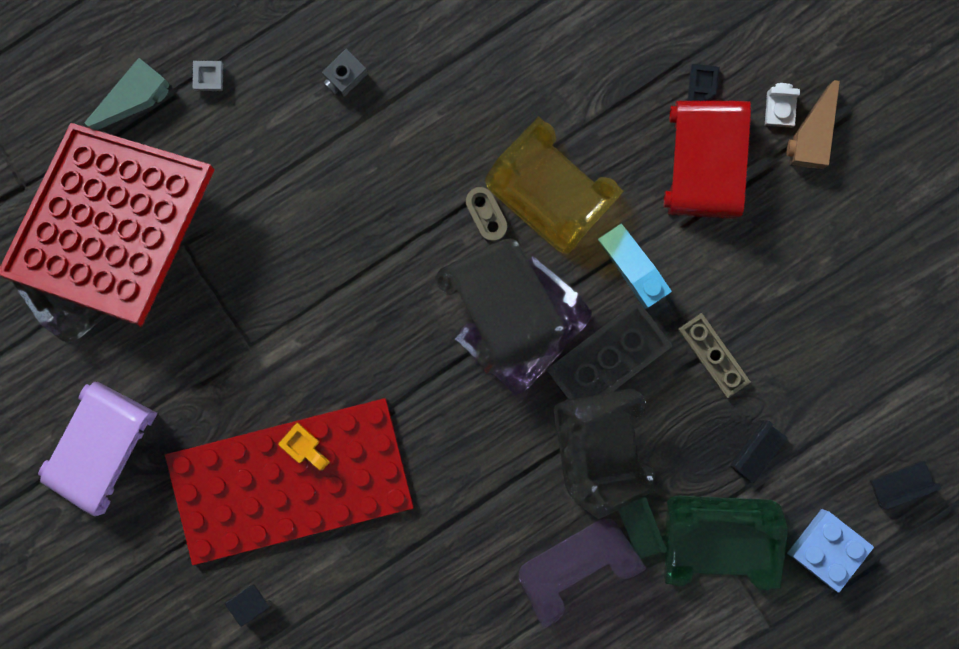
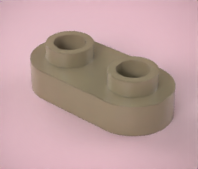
M484 187L472 189L466 197V206L481 236L488 241L500 240L506 233L507 222L493 194ZM481 197L485 200L486 203L483 207L475 205L477 198ZM489 223H496L498 230L490 232L487 229Z

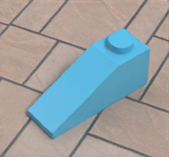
M622 223L598 239L644 309L672 292L656 267Z

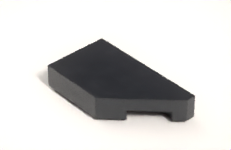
M691 64L687 101H710L717 95L720 67Z

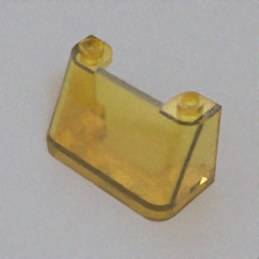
M538 117L500 155L487 174L485 183L497 198L554 248L562 253H570L624 191L613 179L600 177L593 182L553 147L556 141L554 128Z

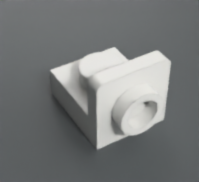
M778 83L775 87L770 88L767 92L765 125L795 126L797 97L800 95V89H794L792 84Z

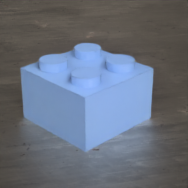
M821 509L787 554L831 589L840 592L874 546L832 513Z

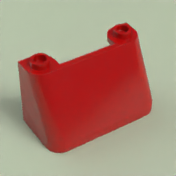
M676 101L675 106L670 107L669 123H674L676 136L673 181L670 191H665L664 208H668V215L736 219L743 215L751 104L749 101Z

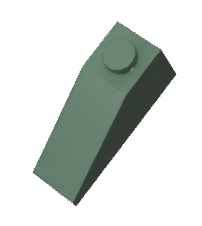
M138 58L85 121V124L93 130H99L153 106L155 102L159 103L166 97L169 91L167 88L170 84L149 65Z

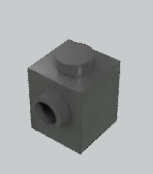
M347 49L322 71L326 79L323 82L324 85L334 95L339 92L343 97L368 74L367 69Z

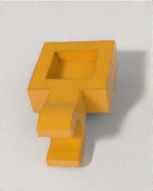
M296 423L278 444L300 464L307 458L315 467L323 470L330 462L314 449L320 441L299 423Z

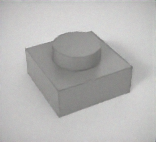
M193 61L194 91H223L222 61Z

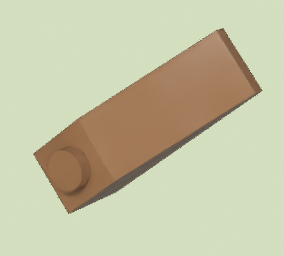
M834 80L828 85L793 136V140H789L787 156L791 157L790 165L824 169L829 165L840 81Z

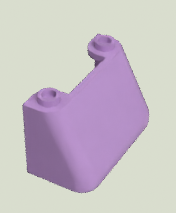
M93 382L91 385L86 384L79 395L81 402L52 457L49 461L46 460L42 464L38 475L41 476L40 482L85 512L98 516L105 514L111 502L106 495H111L114 492V484L138 439H141L144 435L141 431H144L147 424L152 425L157 412L99 382Z

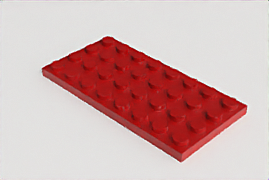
M386 398L165 454L192 565L414 508ZM296 423L302 425L320 441L314 449L330 461L323 470H319L307 458L301 464L298 463L278 445Z

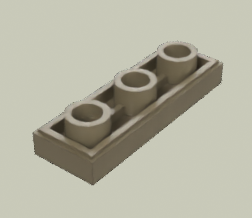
M702 313L678 329L726 398L731 397L751 383ZM713 350L719 353L717 361H713L710 357V353Z

